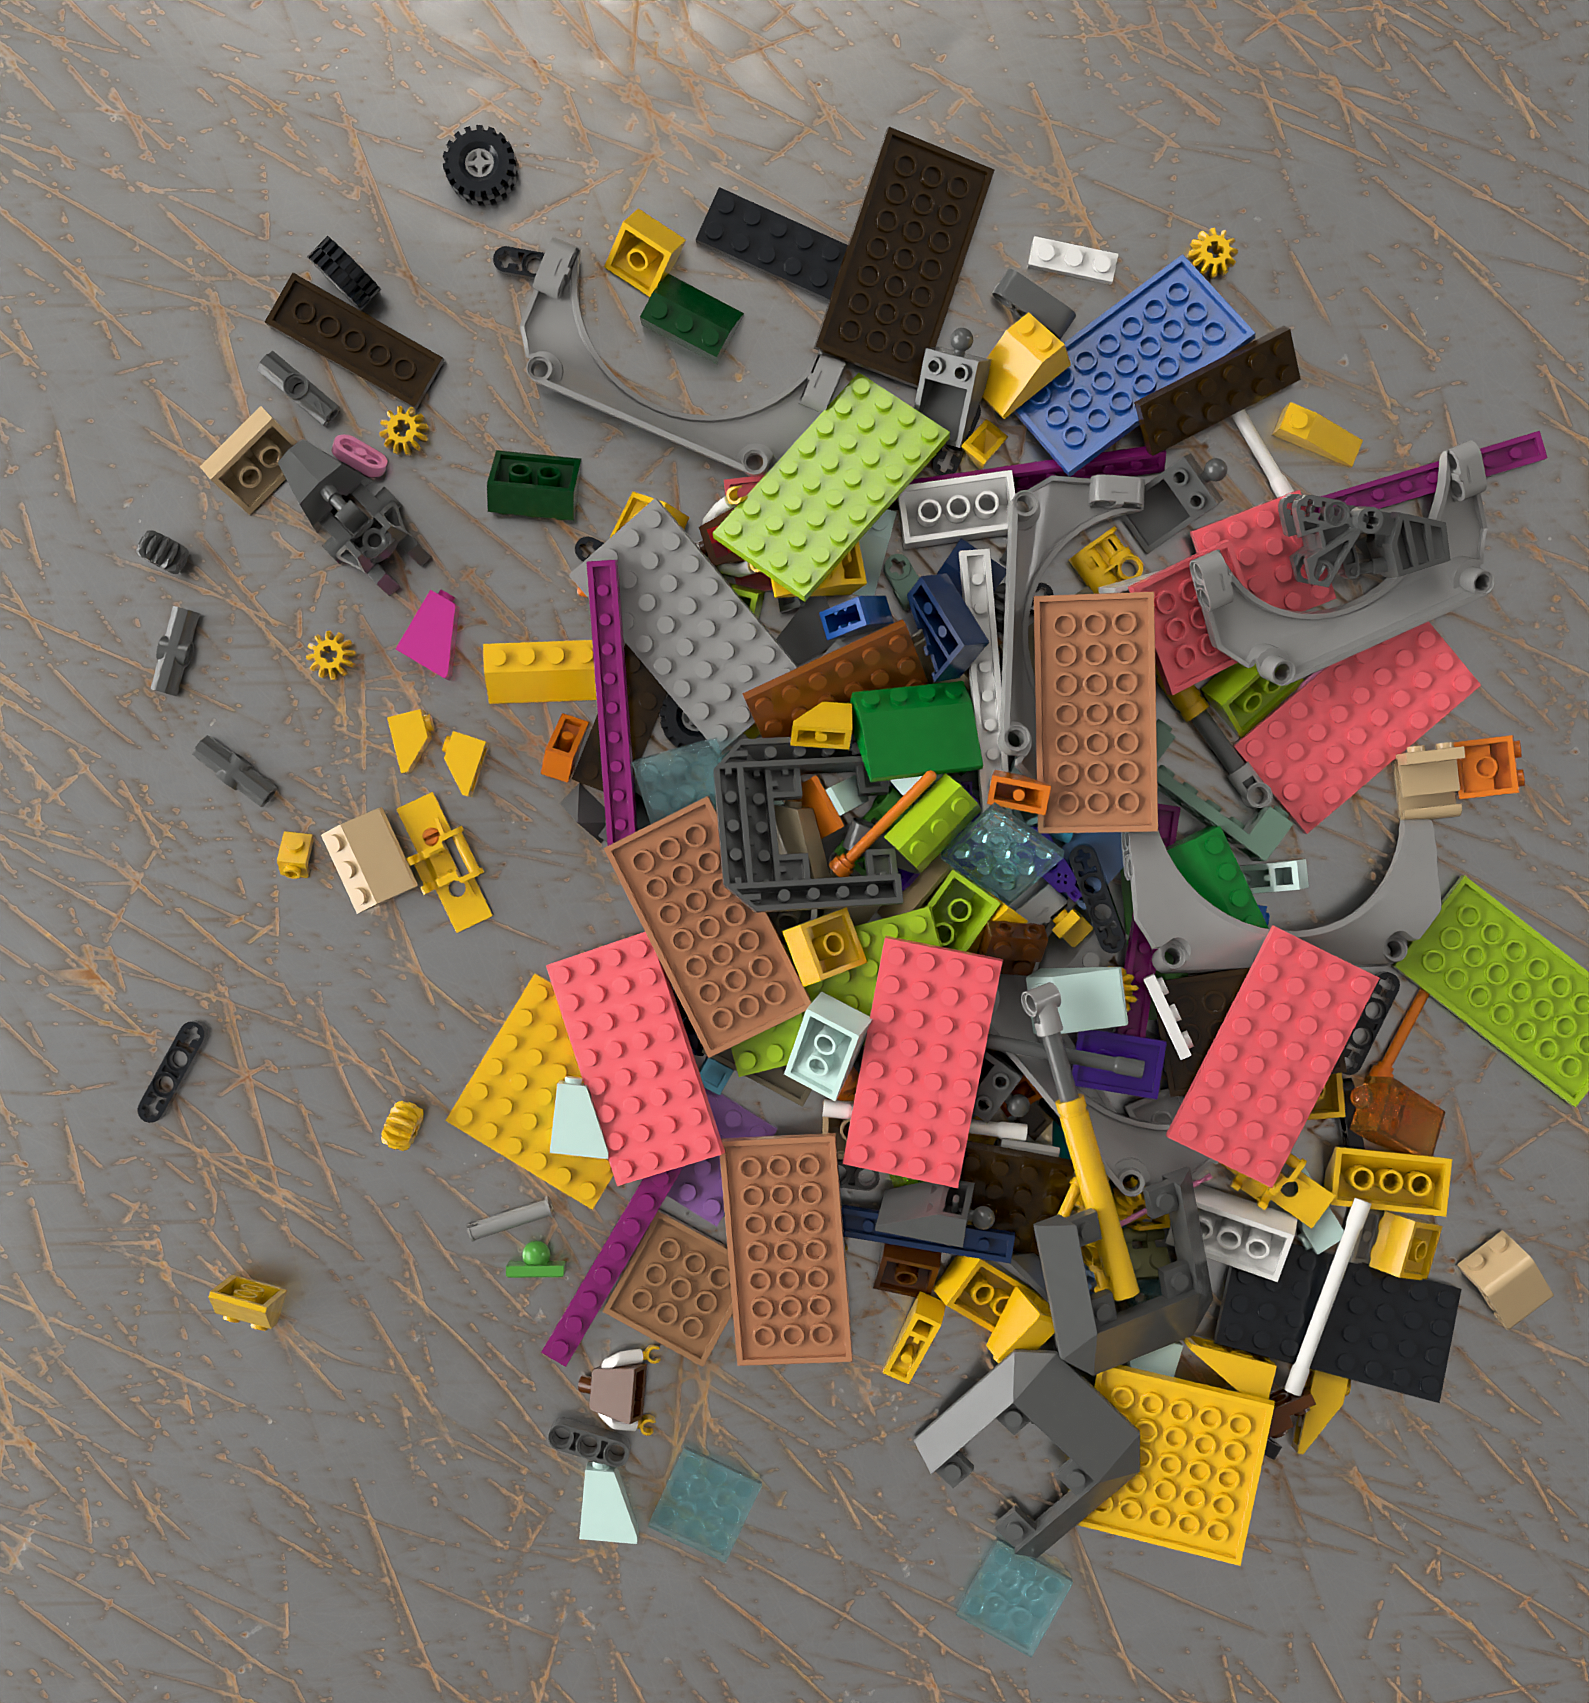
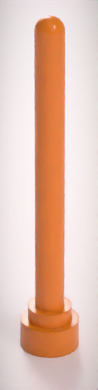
M932 770L927 771L847 854L837 855L828 864L832 871L838 877H849L854 872V862L936 780V773Z
M1421 988L1417 992L1381 1062L1378 1061L1377 1065H1373L1368 1074L1371 1078L1387 1086L1390 1085L1394 1077L1392 1074L1394 1068L1392 1066L1429 997V994Z

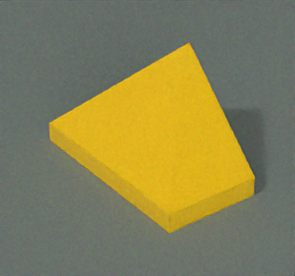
M986 419L961 447L976 467L982 470L1009 436Z

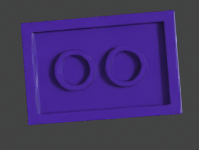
M1096 1029L1079 1031L1075 1050L1144 1060L1145 1065L1142 1078L1073 1064L1072 1074L1075 1085L1158 1099L1167 1042Z

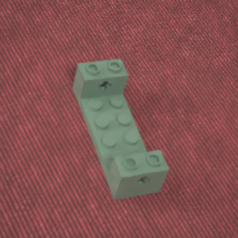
M1160 719L1156 721L1157 762L1176 737L1170 733L1172 728ZM1164 765L1157 766V790L1205 826H1221L1228 843L1253 861H1267L1294 824L1287 819L1290 815L1276 805L1274 808L1271 806L1257 808L1245 825L1232 816L1227 818L1220 813L1222 808L1209 799L1206 801L1196 796L1198 793L1197 789L1187 782L1183 784L1173 779L1175 774Z

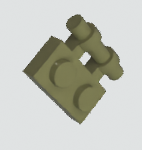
M1128 1227L1122 1228L1136 1280L1159 1279L1157 1269L1170 1264L1167 1247H1156L1155 1240L1165 1238L1164 1229L1137 1231L1130 1230ZM1142 1241L1143 1248L1133 1249L1131 1243Z

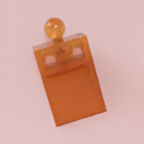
M1365 1076L1363 1086L1354 1088L1350 1095V1100L1356 1107L1350 1130L1372 1143L1397 1153L1433 1156L1445 1111L1393 1077Z

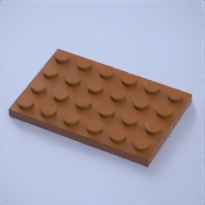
M901 619L742 693L762 738L791 737L793 721L821 702L850 703L852 692L927 685L929 683L907 625Z

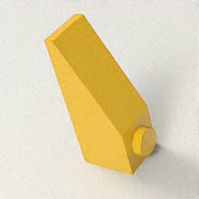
M1292 402L1282 409L1272 433L1277 438L1350 468L1353 466L1363 442L1359 437L1322 415Z
M921 1291L919 1292L885 1364L884 1374L906 1384L910 1383L942 1325L946 1307L943 1301Z
M1309 1369L1305 1387L1311 1392L1316 1405L1311 1406L1310 1411L1297 1416L1291 1444L1297 1453L1304 1454L1343 1405L1345 1396H1348L1351 1390V1380Z

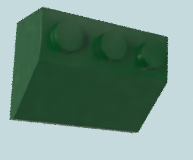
M668 273L651 294L640 315L642 326L718 365L744 313Z
M496 450L487 481L488 512L502 515H523L532 518L543 517L557 520H574L578 504L582 459Z

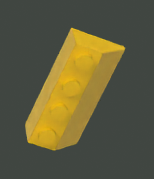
M592 640L483 644L484 676L489 704L597 700Z
M1335 1146L1325 1171L1324 1188L1336 1196L1330 1205L1351 1207L1354 1198H1358L1371 1203L1370 1209L1446 1217L1452 1159Z

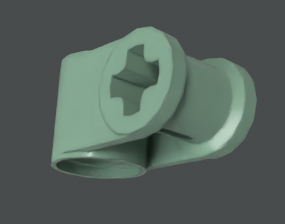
M894 554L885 561L883 572L892 587L896 599L902 609L906 611L911 608L907 594L920 577L916 574L906 556ZM892 561L904 565L901 569V575L890 571V568L893 566Z

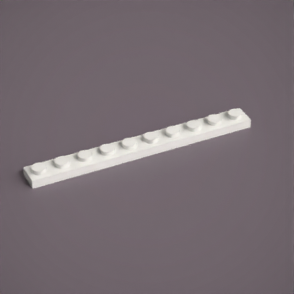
M990 549L964 550L959 552L962 597L989 640V644L969 666L971 702L984 765L983 769L977 770L984 843L1013 841L1015 839L1012 809L987 804L994 770L1009 772L1007 754H1004L998 747L1002 687Z

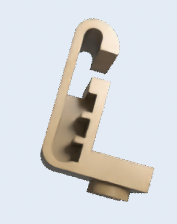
M1454 742L1436 744V750L1425 751V745L1407 747V753L1396 755V759L1393 760L1400 820H1434L1461 816L1462 803H1456L1455 791H1460L1457 759L1465 758L1464 746L1454 747Z
M1503 1230L1457 1264L1461 1272L1479 1289L1488 1306L1493 1311H1496L1493 1314L1507 1330H1510L1554 1296L1534 1260Z

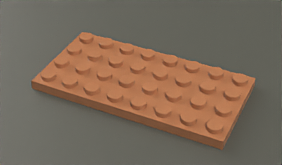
M1154 592L1034 596L1037 780L1051 785L1046 815L1038 814V834L1158 831Z
M710 796L603 848L708 1058L806 1011L812 1000L805 986L803 987L799 974L768 912L755 913L723 886L717 810Z
M836 1133L721 1138L725 1153L720 1155L737 1366L852 1362L853 1348Z

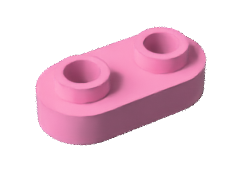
M338 435L334 439L331 451L339 461L346 463L367 477H380L384 474L388 463L384 454L350 435Z

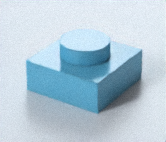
M707 1056L699 1073L704 1088L720 1095L734 1070Z

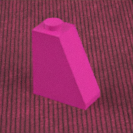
M430 589L398 643L396 650L450 681L453 674L460 607L453 603L455 597L442 589H440L438 594Z

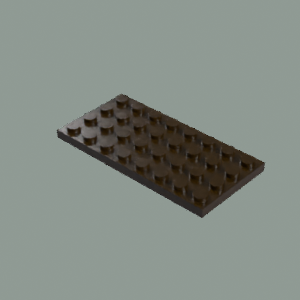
M888 127L813 349L918 388L925 350L937 345L995 169Z

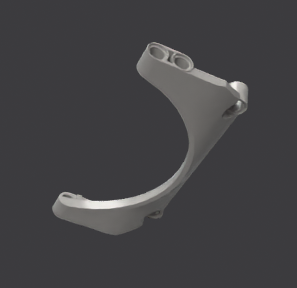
M552 237L534 279L533 294L520 323L525 355L529 359L526 371L535 383L753 477L763 475L767 471L770 462L775 465L830 404L846 363L822 352L818 353L806 371L787 389L772 399L743 411L723 415H694L673 411L642 398L613 375L596 352L588 336L582 318L578 290L581 248L556 237ZM545 363L548 365L547 374L544 377H535L534 369L536 365ZM752 455H759L763 459V465L758 470H751L747 466V461Z
M1468 440L1443 451L1440 456L1438 483L1428 519L1446 522L1451 560L1401 577L1386 578L1368 593L1349 603L1330 609L1308 612L1277 608L1257 598L1239 582L1225 563L1219 549L1191 560L1190 572L1212 646L1247 668L1254 666L1256 663L1258 673L1262 678L1284 686L1491 593L1495 586V576L1491 571L1480 568V565L1484 563V547L1488 528L1481 493L1487 489V480L1482 454L1478 445L1474 441Z
M1095 475L1091 479L1050 476L1032 488L1018 492L1007 506L1008 540L1001 717L998 747L1004 754L1018 756L1015 759V767L1022 775L1037 780L1035 675L1028 647L1029 615L1034 594L1050 562L1079 533L1105 520L1144 510L1145 480L1143 478L1117 475ZM1022 501L1026 503L1029 512H1021L1017 507V502ZM1009 733H1014L1019 737V747H1013L1009 744L1007 739Z
M1430 819L1400 820L1397 847L1390 868L1376 891L1353 913L1340 921L1324 927L1285 932L1357 967H1384L1403 960L1407 955V940L1416 941L1420 939L1441 911V891L1437 867L1438 856L1432 821ZM1159 831L1122 832L1121 844L1124 874L1127 880H1131L1134 921L1145 935L1151 948L1158 949L1152 956L1154 968L1160 973L1168 974L1219 972L1251 967L1270 929L1260 928L1233 918L1200 896L1176 868L1165 848ZM1386 946H1389L1391 948L1393 953L1392 957L1388 955L1386 951ZM1165 952L1173 956V965L1165 960Z
M1048 883L1015 911L1028 920L1027 924L1044 925L1048 937L1055 925L1052 920L1069 906V902ZM1036 962L1032 973L1038 970L1039 962ZM1000 974L989 1033L1044 1044L1042 1037L1033 1033L1031 1016L1025 1012L1021 1002L1022 993L1028 991L1027 976ZM1006 1052L1060 1117L1055 1101L1059 1099L1049 1060ZM1077 1088L1078 1094H1084L1087 1104L1086 1109L1089 1111L1106 1174L1123 1194L1130 1197L1137 1196L1143 1191L1144 1186L1148 1187L1163 1181L1162 1175L1186 1166L1190 1167L1193 1180L1212 1163H1219L1168 1138L1166 1133L1171 1123H1154L1121 1115L1105 1108ZM1129 1174H1134L1138 1177V1184L1133 1188H1127L1123 1185L1124 1177Z

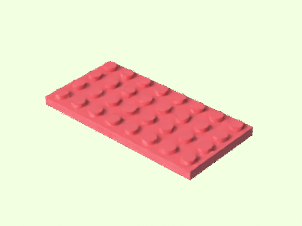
M1428 621L1324 668L1305 686L1298 689L1237 741L1233 747L1242 760L1249 762L1261 780L1271 788L1273 797L1290 815L1304 834H1308L1396 759L1397 754L1403 753L1407 747H1410L1478 689L1481 684Z
M1272 925L1166 1136L1272 1188L1380 978Z
M646 932L546 965L584 1085H588L609 1150L608 1159L617 1186L725 1153L669 978Z
M885 936L870 1014L872 1022L867 1030L843 1164L958 1188L1003 959Z

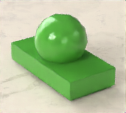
M531 1241L523 1249V1261L508 1262L506 1265V1276L508 1278L563 1277L567 1271V1261H549L551 1254L548 1246L542 1241Z

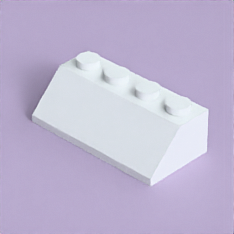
M1012 470L908 485L897 497L903 549L959 542L961 538L968 541L1008 535L1007 506L1015 496Z
M1202 1184L1195 1187L1194 1193L1206 1257L1278 1282L1295 1236L1298 1219L1293 1215L1269 1207L1263 1210L1255 1202ZM1170 1228L1165 1243L1175 1246L1172 1228Z

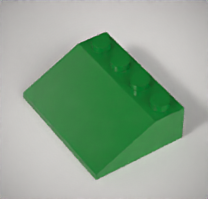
M963 681L852 692L850 704H852V731L870 782L920 777L929 770L934 771L937 775L983 769L984 765L973 706Z
M1209 825L1166 847L1178 871L1194 890L1210 904L1244 923L1269 929L1221 826Z

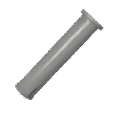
M545 1196V1200L468 1223L466 1225L468 1236L473 1242L477 1239L548 1216L555 1218V1211L550 1197Z

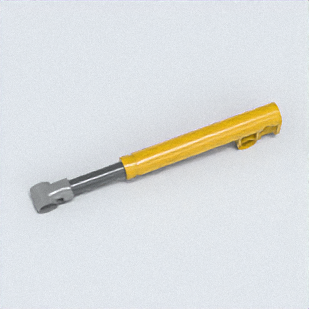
M1115 526L1069 559V562L1094 594H1099L1098 587L1138 577L1143 572L1142 561L1137 556H1134L1129 547H1124L1115 534L1117 531ZM1129 562L1134 565V576L1128 577L1123 574V563ZM1155 663V673L1158 676L1156 682L1167 695ZM1192 685L1174 695H1167L1175 708L1181 712L1180 715L1186 722L1192 721L1230 773L1227 777L1242 796L1243 803L1250 808H1264L1268 806L1273 798L1271 788L1261 780L1249 762L1242 760L1206 710L1209 704L1204 697L1200 696L1201 693L1196 686ZM1256 787L1263 792V799L1258 804L1251 799V792Z
M1048 982L1023 992L1021 1002L1025 1012L1033 1018L1037 1036L1042 1037L1059 1095V1099L1055 1101L1058 1114H1060L1061 1125L1085 1209L1092 1208L1097 1211L1102 1239L1081 1247L1083 1262L1094 1273L1097 1286L1094 1288L1095 1293L1108 1289L1112 1292L1114 1300H1125L1136 1296L1140 1290L1089 1111L1086 1109L1084 1094H1078L1060 1032L1063 1030V1025L1057 1007L1061 1005V995L1058 988L1053 983Z

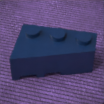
M947 573L921 576L908 592L907 598L917 629H922L927 646L923 648L925 655L931 656L935 672L931 673L934 682L959 679L989 644V640Z

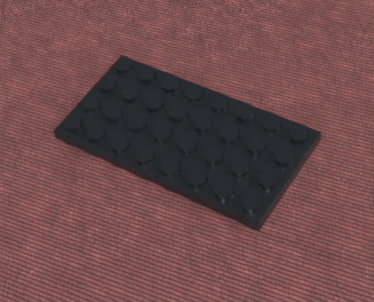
M1292 1243L1278 1282L1229 1266L1213 1343L1294 1364L1335 1255L1326 1252L1317 1254L1311 1248L1306 1250L1304 1246ZM1349 1262L1309 1369L1440 1403L1462 1289L1427 1279L1399 1278L1370 1267L1369 1264L1364 1262L1358 1264Z

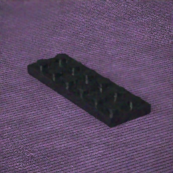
M721 187L718 188L695 239L696 243L827 302L830 300L848 246Z

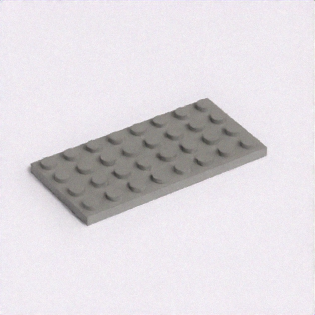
M654 498L572 571L569 576L589 598L586 562L618 560L624 641L715 750L720 753L755 723L742 693L798 668V665L734 591L658 498Z

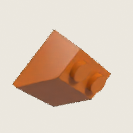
M817 775L801 783L802 798L799 801H802V806L813 808L821 839L844 827Z

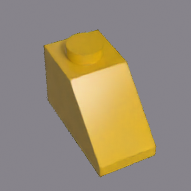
M821 702L794 720L790 746L849 750L852 735V704Z
M422 709L387 717L401 774L413 772L432 740L431 731L435 730L431 715H426L425 710Z
M453 731L451 736H446L442 747V752H445L444 759L462 795L472 797L490 743Z

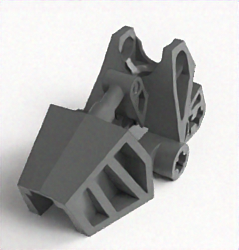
M304 439L288 449L279 460L278 464L312 527L317 533L324 527L331 534V537L322 547L339 564L345 562L367 573L384 592L391 596L400 585L378 562L389 557L396 549L397 544L420 566L431 558V555L405 529L398 510L402 504L385 486L374 496L366 488L373 481L372 479ZM351 493L373 518L370 519L351 500L346 503L341 495L347 496ZM331 505L338 510L335 516L330 512L333 509Z
M1288 494L1280 499L1278 503L1283 534L1288 537L1297 535L1298 538L1302 537L1304 545L1289 556L1296 582L1329 588L1337 572L1340 577L1346 579H1356L1359 575L1366 573L1396 578L1451 560L1446 522L1401 512H1383L1376 507H1356L1354 505H1347L1340 500L1315 495ZM1288 503H1292V515L1291 510L1287 509ZM1301 506L1306 507V512L1304 510H1300ZM1315 507L1320 508V513L1314 512ZM1360 533H1368L1366 543L1372 559L1359 563L1355 541ZM1303 564L1305 565L1308 579L1301 575L1300 570ZM1327 567V577L1322 581H1318L1319 577Z

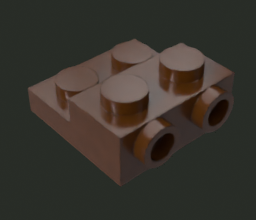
M987 920L977 954L1003 959L1000 974L1029 976L1032 974L1036 962L1042 961L1048 943L1045 927L1035 923Z
M1285 1386L1270 1392L1269 1400L1275 1401L1268 1438L1272 1437L1275 1439L1286 1435L1288 1429L1294 1427L1290 1416L1303 1415L1310 1411L1311 1406L1316 1405L1311 1392L1305 1386L1301 1396L1284 1390Z

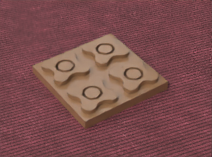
M659 1209L602 1312L703 1367L733 1313L727 1246Z

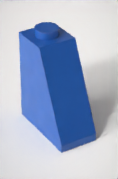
M858 596L819 612L827 640L875 631L894 623L886 596Z

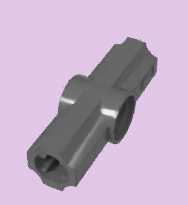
M273 350L260 361L257 370L323 426L331 423L338 415L340 406ZM300 382L304 383V391L301 394L294 395V386Z
M173 606L166 634L161 637L157 646L156 658L158 663L150 689L177 696L184 668L189 665L194 650L192 639L200 613Z
M207 735L195 747L192 755L216 772V777L234 790L238 789L260 807H264L275 795L277 787L256 772L250 762L239 754L230 752L211 736Z

